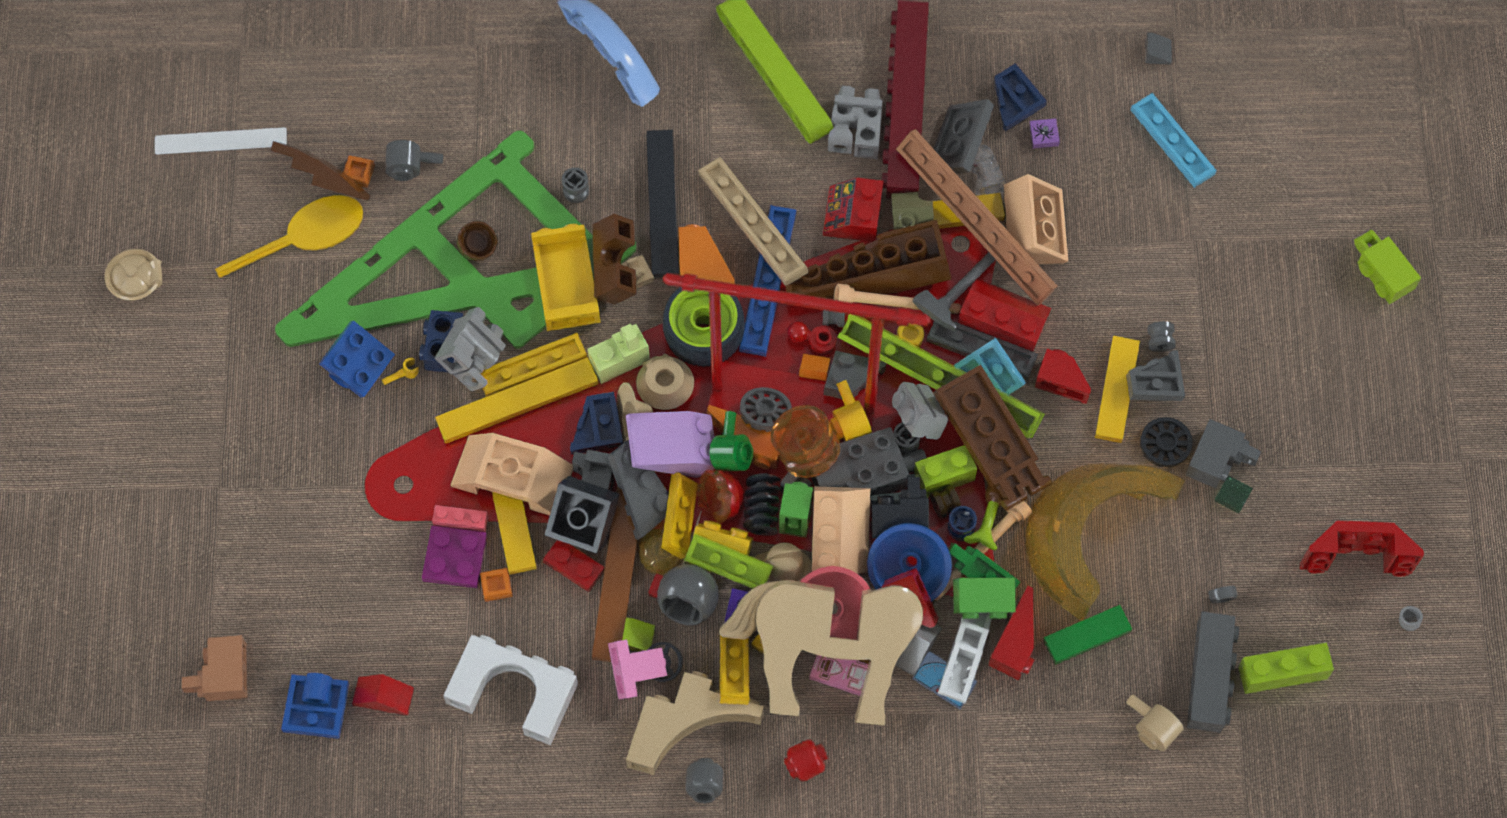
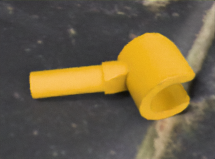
M405 359L403 368L383 378V384L386 385L404 376L409 379L415 378L418 375L419 367L412 370L408 369V367L415 364V359Z

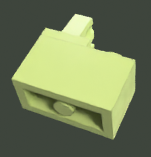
M628 324L622 327L620 332L613 334L612 338L587 349L589 361L601 384L641 366L642 362L650 359L649 346L637 324Z

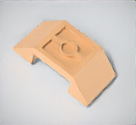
M495 433L469 435L451 487L478 494L480 488L527 501L530 510L550 515L558 484L566 477H571L573 465L544 447Z

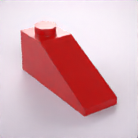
M1029 585L1026 587L988 666L1018 681L1023 673L1029 674L1035 662V659L1031 658L1034 649L1033 587Z

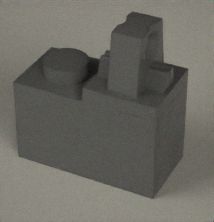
M1209 419L1185 476L1217 488L1220 480L1226 481L1233 463L1240 465L1241 462L1255 466L1261 451L1249 445L1250 442L1244 439L1245 433Z

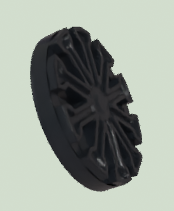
M1161 417L1149 422L1145 426L1140 438V447L1143 455L1148 461H1151L1158 467L1171 468L1178 466L1187 459L1193 444L1189 429L1179 420L1170 417ZM1164 423H1168V430H1165ZM1156 426L1159 433L1152 429V427ZM1179 427L1180 431L1174 433V428ZM1150 435L1154 439H1148L1145 436ZM1181 437H1186L1187 440L1182 441L1178 439H1180ZM1146 445H1150V446H1154V447L1151 448V449H1147ZM1178 447H1183V448H1186L1187 450H1186L1185 452H1183V451H1182L1181 449H1179ZM1160 451L1158 458L1152 456L1153 454ZM1165 453L1167 455L1168 461H1163ZM1173 453L1176 454V455H1177L1178 457H1180V458L1176 460V459L1174 458Z

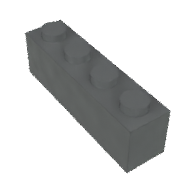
M1202 611L1197 620L1186 728L1221 733L1225 724H1230L1231 708L1227 707L1228 697H1232L1234 690V680H1230V670H1235L1237 653H1232L1233 643H1237L1239 637V626H1235L1236 616Z

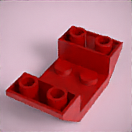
M1337 520L1309 546L1299 564V570H1308L1312 574L1328 571L1338 553L1346 554L1352 551H1363L1364 554L1374 555L1383 552L1384 573H1392L1395 577H1405L1413 573L1424 557V550L1394 522Z

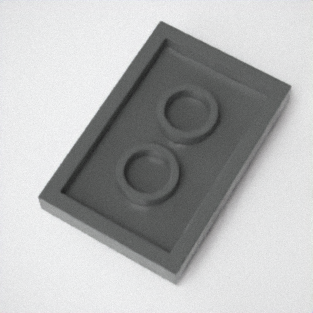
M988 99L950 105L933 149L956 174L970 172L974 164L975 156L994 104Z

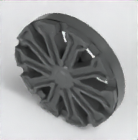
M760 387L748 391L742 397L739 411L741 418L746 424L751 425L755 430L761 431L762 429L769 432L783 428L788 423L792 406L789 399L780 391Z

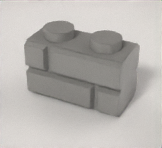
M908 382L900 384L897 392L893 395L892 405L898 411L903 424L906 425L910 434L914 437L923 438L925 436L928 439L935 440L940 438L948 422V417L929 386L922 384L915 386L914 383Z

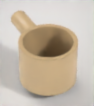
M1131 695L1128 698L1127 704L1144 716L1136 725L1139 739L1152 750L1165 751L1184 730L1179 719L1159 704L1151 708L1135 695Z

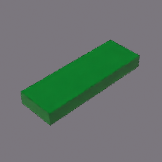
M1117 605L1045 636L1043 641L1056 665L1132 632L1133 629L1121 605Z

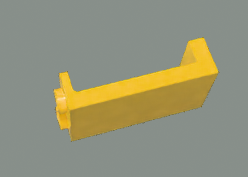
M568 224L563 228H542L537 232L531 233L547 331L601 323L598 302L594 294V280L585 226Z

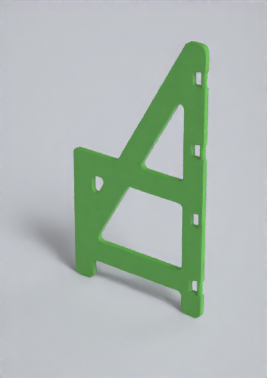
M515 131L501 142L496 149L480 159L376 243L365 255L355 260L313 294L297 310L292 311L275 326V332L285 345L293 347L339 337L349 322L353 320L366 331L430 318L431 310L459 312L479 307L486 313L485 318L491 324L498 325L504 331L502 335L514 348L520 349L546 328L537 267L486 278L461 255L438 229L495 182L502 183L546 228L558 229L568 224H582L520 164L524 158L533 152L534 142L525 132ZM502 152L506 158L495 166L491 160ZM440 202L444 208L432 216L428 211ZM585 228L594 280L593 235ZM636 242L634 246L624 252L621 264L636 252ZM413 249H418L450 282L446 287L355 306L348 304L353 297ZM377 253L381 259L372 267H369L365 262ZM526 297L534 299L522 311L516 310L511 305V302L516 299ZM314 305L317 311L305 319L301 314Z

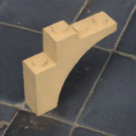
M693 671L692 674L685 672L675 703H671L669 698L661 695H655L654 698L646 697L626 758L627 768L655 775L665 755L687 735L705 726L722 722L739 721L761 725L764 706H760L758 701L749 698L748 705L721 704L720 690L712 692V680L708 679L706 674Z

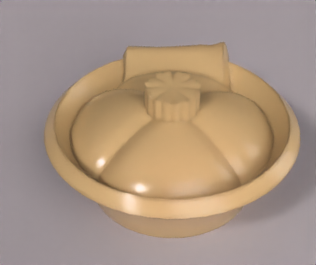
M142 249L125 250L114 256L108 263L104 276L105 284L108 290L117 298L129 301L142 299L162 285V262L150 252Z
M667 354L660 357H652L642 362L643 367L638 373L636 386L641 399L646 404L656 409L668 410L679 407L688 400L694 388V378L690 368L684 362Z

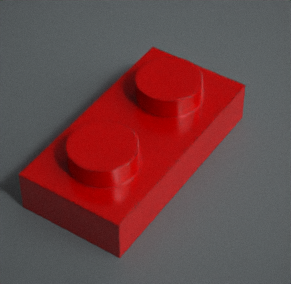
M560 540L555 542L543 558V562L587 592L591 591L605 570L604 566L572 545Z

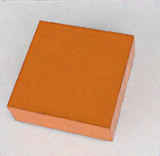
M349 155L343 172L361 187L368 188L375 163L373 160Z
M803 354L799 376L826 381L830 358Z
M508 568L480 573L485 602L513 597Z

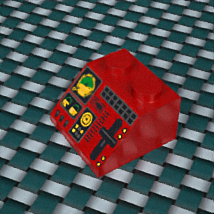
M854 178L830 186L823 236L859 241H875L883 181Z

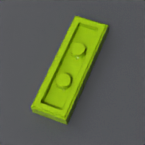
M694 534L684 559L686 562L751 589L767 583L773 569L771 564L698 534Z

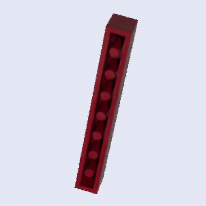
M898 0L897 10H892L891 26H896V32L890 33L889 48L894 49V56H889L888 71L893 72V79H888L887 94L892 95L891 102H886L885 118H890V125H885L884 141H889V149L883 150V165H888L887 173L882 172L883 188L886 189L887 199H892L891 194L919 192L920 175L897 151V147L915 129L922 136L929 2Z

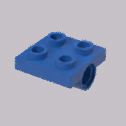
M353 320L349 322L319 365L329 372V376L334 382L352 390L362 398L365 397L395 354Z
M308 673L307 676L292 674L281 730L285 733L340 739L349 682L332 679L330 676L320 673Z

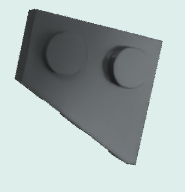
M1178 350L1171 351L1167 356L1159 360L1157 358L1153 359L1145 366L1133 368L1126 375L1130 400L1182 401L1185 397Z
M835 351L823 395L842 399L836 384L847 380L853 397L857 396L860 390L866 388L868 358ZM880 361L878 373L882 375L885 373L886 363Z

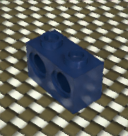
M431 310L430 318L425 319L423 334L426 335V342L421 344L419 359L423 360L425 370L449 373L435 360L433 355L440 350L453 327L455 319L464 317L463 313ZM442 326L450 327L446 332L438 331ZM453 357L447 358L450 363L454 362Z

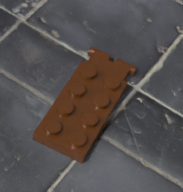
M981 365L933 392L989 486L992 488L996 485L1004 499L1001 501V505L1006 511L1027 499L1023 488L1026 489L1030 496H1033L1052 484L1051 478L1048 475L1043 476L1035 464L1039 460Z

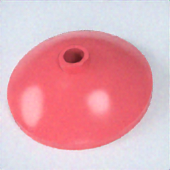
M828 566L810 572L800 582L832 587L835 591L834 603L837 605L838 611L832 614L830 637L856 640L862 591L870 589L869 585L857 573L844 567Z

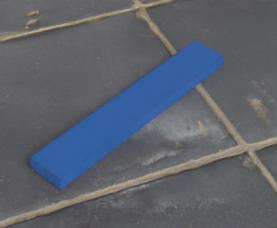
M770 205L768 218L790 245L796 209ZM760 254L753 287L780 291L782 281ZM750 298L744 324V333L739 347L740 352L760 356L767 355L777 308L776 302Z

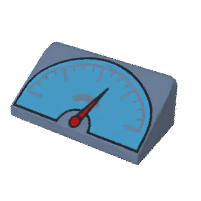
M928 651L912 679L960 710L964 703L938 694L947 662ZM974 679L968 697L976 687L977 682Z

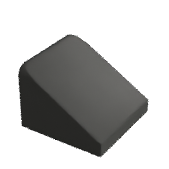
M1147 32L1145 63L1171 65L1172 40L1152 32Z

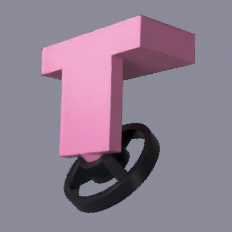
M627 640L608 643L619 700L638 696L635 684L637 681L654 679L659 682H667L675 679L682 670V654L672 643L658 642L650 646L646 651L631 654L629 653ZM659 645H665L663 651H662V648H657V649H654V648L657 647V646H659ZM670 647L676 652L679 660L676 672L670 667L671 658L668 655ZM667 673L671 676L670 678H667V679L659 678V677L667 676Z

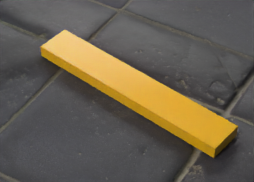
M587 357L436 416L435 419L445 444L599 383Z

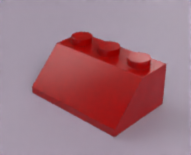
M976 279L965 299L957 323L1034 352L1052 308L1042 304L1037 306L1030 299Z

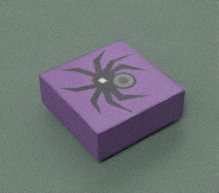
M1056 119L1030 121L1029 128L1033 148L1059 146L1060 141Z

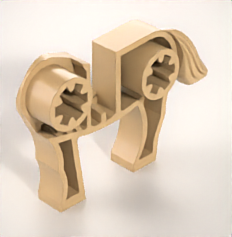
M782 580L761 584L748 592L741 599L732 616L719 629V634L722 637L747 639L752 635L757 626L764 650L763 667L769 685L770 713L799 716L800 706L792 687V670L801 650L836 659H870L855 720L856 723L885 726L884 702L891 685L892 672L898 658L919 630L923 619V610L917 596L905 587L891 585L872 591L867 589L862 591L857 639L830 637L835 595L834 588L792 580Z

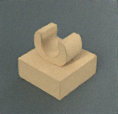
M643 255L633 257L621 264L636 270V289L654 282V277Z

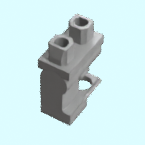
M841 86L839 94L835 95L831 121L834 128L829 133L828 152L851 154L853 136L849 128L857 129L854 157L878 159L882 100L880 99L879 90L868 88L865 90V97L862 98L854 97L855 88L852 86ZM834 145H843L846 148H837Z
M479 307L470 309L464 317L455 319L452 329L435 357V360L470 391L484 388L487 385V380L480 373L483 370L489 369L497 362L500 352L506 346L501 341L504 331L495 324L486 326L483 323L486 313ZM453 357L454 362L450 363L447 358ZM472 377L476 379L477 383L472 382Z

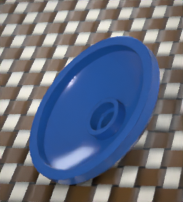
M903 523L886 529L876 538L870 548L867 559L868 574L875 589H880L885 580L917 568L931 601L944 591L951 576L952 561L948 547L938 534L919 524ZM908 557H915L917 564H910Z

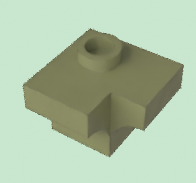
M918 192L891 194L894 230L934 220L933 202L920 199Z

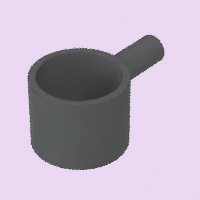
M396 140L386 145L385 172L397 181H409L420 174V162L443 164V154L421 152L420 146L415 142Z

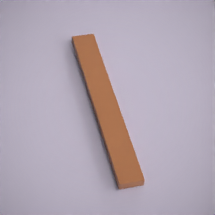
M916 129L911 131L897 147V151L1036 305L1042 304L1058 286Z

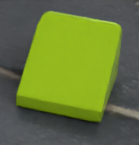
M626 617L622 640H627L629 650L646 651L652 646L655 625Z

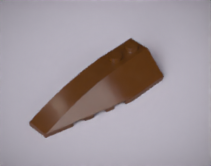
M937 219L884 232L877 236V240L867 245H864L862 242L854 246V250L840 256L838 253L830 257V260L821 266L814 264L808 267L807 274L787 285L786 290L789 293L834 300V291L837 284L849 285L850 288H854V291L888 295L952 280Z

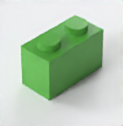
M802 482L785 483L779 515L780 534L807 538L812 510L813 487H808L807 484Z
M1015 578L953 579L954 614L962 613V619H979V613H990V619H1006L1007 613L1015 612Z

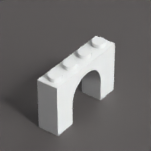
M471 635L443 696L446 704L473 714L486 684L493 677L504 672L521 673L531 679L536 686L535 700L522 727L524 735L551 745L578 682L574 672L566 667L558 666L557 669L547 665L548 662L541 657L532 656L530 658L522 655V651L513 646L507 645L506 648L499 646L494 639L488 636L481 635L479 638Z

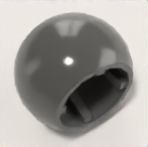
M684 564L672 568L663 576L658 587L657 599L660 609L671 620L684 625H697L707 620L715 611L719 600V591L715 579L706 570L698 566Z

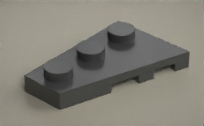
M627 440L610 453L608 459L617 486L623 491L627 503L625 509L627 515H631L635 527L633 533L637 540L665 519L669 492L654 471L632 467L629 440Z

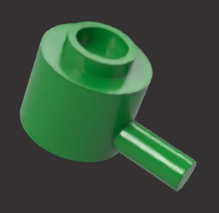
M725 412L723 435L715 436L711 442L709 454L711 464L715 470L745 471L752 462L754 451L749 438L744 434L734 435L736 412Z

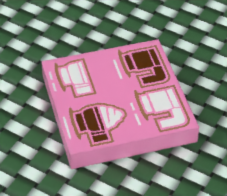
M817 655L809 679L860 696L870 659L846 660Z

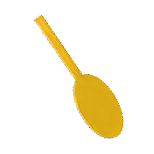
M343 195L328 196L315 200L304 206L293 216L289 222L286 236L215 268L218 277L221 278L291 244L299 249L310 251L335 246L349 238L358 229L363 219L362 206L356 199Z

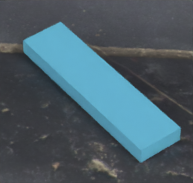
M1153 93L1131 106V112L1194 188L1216 174L1217 170Z

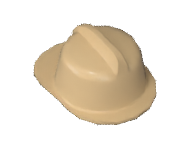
M629 383L620 385L617 394V411L624 443L629 440L626 415L629 413H653V409L650 405L636 400Z
M790 543L776 544L769 552L754 557L773 565L767 583L782 580L800 582L812 570V563L809 557L801 549Z

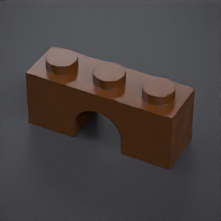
M612 214L592 224L594 294L596 299L615 305L636 295L637 290L636 270L621 265L624 252L635 245L634 220Z

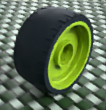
M679 287L666 303L663 314V331L666 342L675 356L693 366H711L709 293L701 290H695L694 292L682 291V287ZM720 294L722 362H724L736 352L741 343L744 333V313L736 296ZM700 324H708V325H709V327H705V328H701V327H698V326H699Z

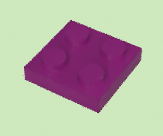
M431 525L422 581L478 589L487 533Z

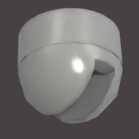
M1407 606L1401 610L1399 623L1403 629L1414 631L1422 623L1423 614L1418 608Z

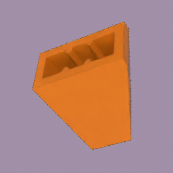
M689 224L685 227H679L680 275L684 276V273L695 274L697 278L735 284L734 278L706 226Z

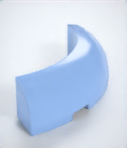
M560 0L557 2L568 24L575 27L582 34H586L593 41L595 48L613 67L618 68L615 71L616 76L632 103L643 107L656 97L660 88L649 68L627 36L602 9L588 0Z

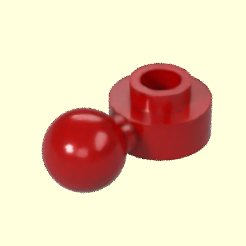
M795 321L787 329V335L791 341L801 343L806 340L811 350L821 355L830 353L837 341L834 330L824 325L817 326L811 331L808 330L805 323ZM825 335L828 341H821L819 336Z

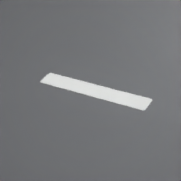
M269 128L155 136V154L267 148L272 146L273 141L287 144V129Z

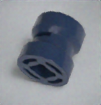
M959 506L951 511L947 530L953 539L964 541L966 536L975 532L977 524L975 512L967 506Z

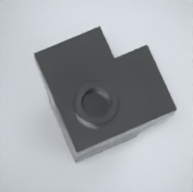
M588 449L586 454L574 452L572 460L573 471L582 476V481L612 490L615 477L608 459L609 454Z

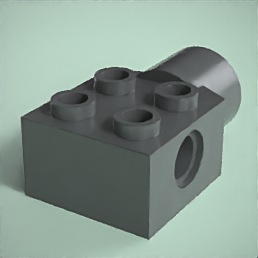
M891 427L839 443L836 457L809 465L815 487L870 488V500L871 496L890 494L907 488V474L909 473Z

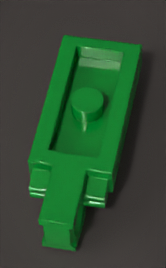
M951 543L948 547L950 556L957 560L954 567L966 578H1015L978 549L967 546L963 550L955 543ZM1015 578L1016 589L1020 584V581L1017 578Z

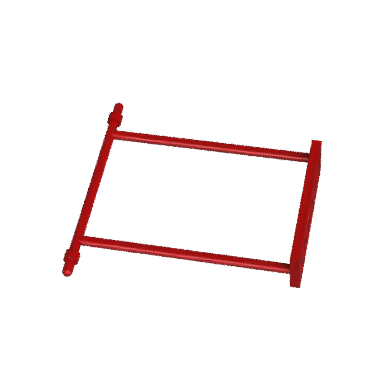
M668 273L663 277V282L666 285L682 287V291L694 292L695 290H701L709 293L712 389L708 407L711 405L741 415L739 411L740 402L748 391L760 387L772 388L783 393L791 403L792 412L788 423L784 426L786 428L797 429L805 422L819 420L833 431L830 419L834 418L832 411L845 406L843 399L823 395L826 381L800 377L796 373L722 362L720 294L872 318L866 388L860 390L858 395L854 397V400L859 401L862 405L871 430L879 388L877 387L884 320L897 322L896 325L907 327L909 324L920 326L930 324V317L928 315L911 312V309L899 307V310L757 288L697 278V275L684 273V276Z

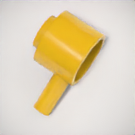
M847 380L837 383L836 385L845 406L833 410L834 418L830 419L837 439H843L845 442L872 433L864 409L859 401L854 400Z

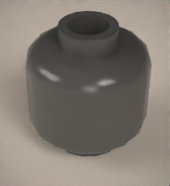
M700 758L690 764L686 771L685 789L687 794L699 803L714 801L723 791L724 772L722 767L710 758Z

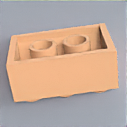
M1030 174L1004 184L1007 231L1037 264H1061L1068 262L1062 189Z
M814 486L811 571L822 567L838 566L852 570L857 574L868 572L870 488Z

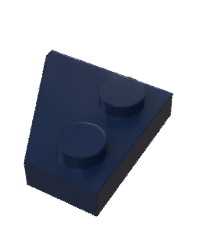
M1016 63L994 76V85L1005 132L1046 106L1047 100Z
M614 392L586 397L583 413L579 418L573 443L571 442L570 445L571 455L574 452L585 453L587 449L596 451L619 447L623 444Z

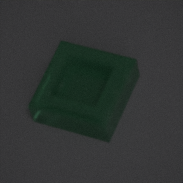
M1228 475L1215 498V502L1239 514L1253 488Z

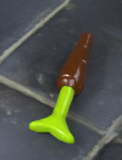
M988 484L985 492V500L988 505L982 525L976 532L966 536L964 541L970 544L980 542L991 550H997V546L992 538L991 529L998 507L1002 506L1001 501L1004 499L996 485L991 488Z

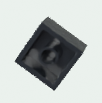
M570 476L566 477L558 484L545 536L598 553L607 544L620 493Z

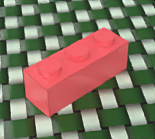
M435 505L432 523L433 526L486 532L488 514L487 511Z

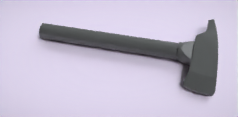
M988 252L945 296L937 300L928 290H925L913 298V303L938 324L951 331H956L957 325L950 318L951 312L949 309L951 305L996 259Z

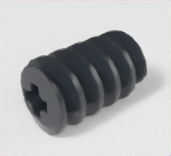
M763 473L752 475L746 479V486L748 488L745 490L747 499L744 501L746 509L744 510L745 520L743 521V528L746 531L762 536L777 534L778 529L770 527V525L778 524V519L771 516L779 513V508L771 506V504L779 503L780 500L779 497L772 495L780 492V487L773 485V483L781 481L778 476Z

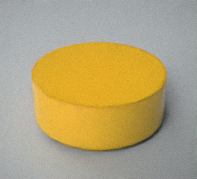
M909 324L908 327L900 325L897 330V336L919 347L924 339V330L920 325Z

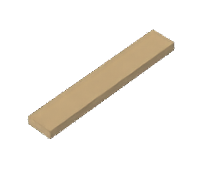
M721 157L698 170L700 177L785 286L808 273L807 266Z

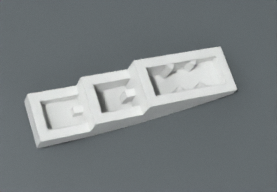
M979 613V619L961 618L938 694L966 703L989 632L988 629L992 620L990 619V613Z

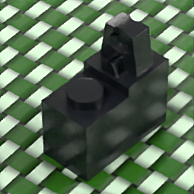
M907 474V489H901V494H898V500H894V496L890 495L877 496V500H871L872 538H877L886 529L903 523H914L929 528V498L926 494V489H920L919 474Z

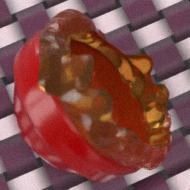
M710 469L702 473L697 487L698 490L695 493L700 500L698 506L703 508L718 523H724L726 520L735 518L745 496L741 484L729 472Z

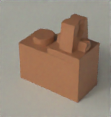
M242 635L207 638L208 647L203 648L205 666H202V670L197 671L196 676L182 677L183 692L197 693L198 697H205L207 701L247 698V644Z

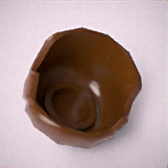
M472 221L465 224L457 236V246L461 255L471 261L480 262L488 259L495 252L498 238L493 228L482 221Z

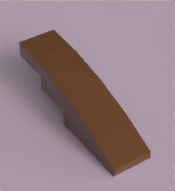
M277 141L272 142L270 151L293 157L291 168L314 174L311 185L351 197L370 200V194L331 163L294 146Z

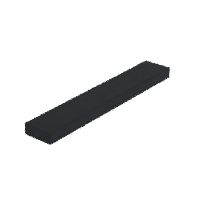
M673 129L646 131L651 263L654 278H663L668 273L679 275Z

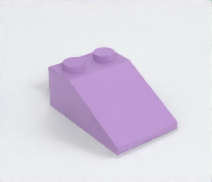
M691 411L629 413L626 415L632 467L670 474L679 472L684 476L699 478L714 469L709 454L710 445L714 438L711 415Z

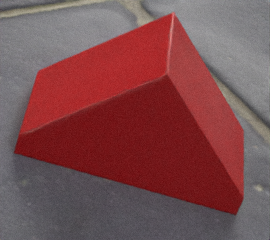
M384 674L358 677L352 706L408 716L414 687Z

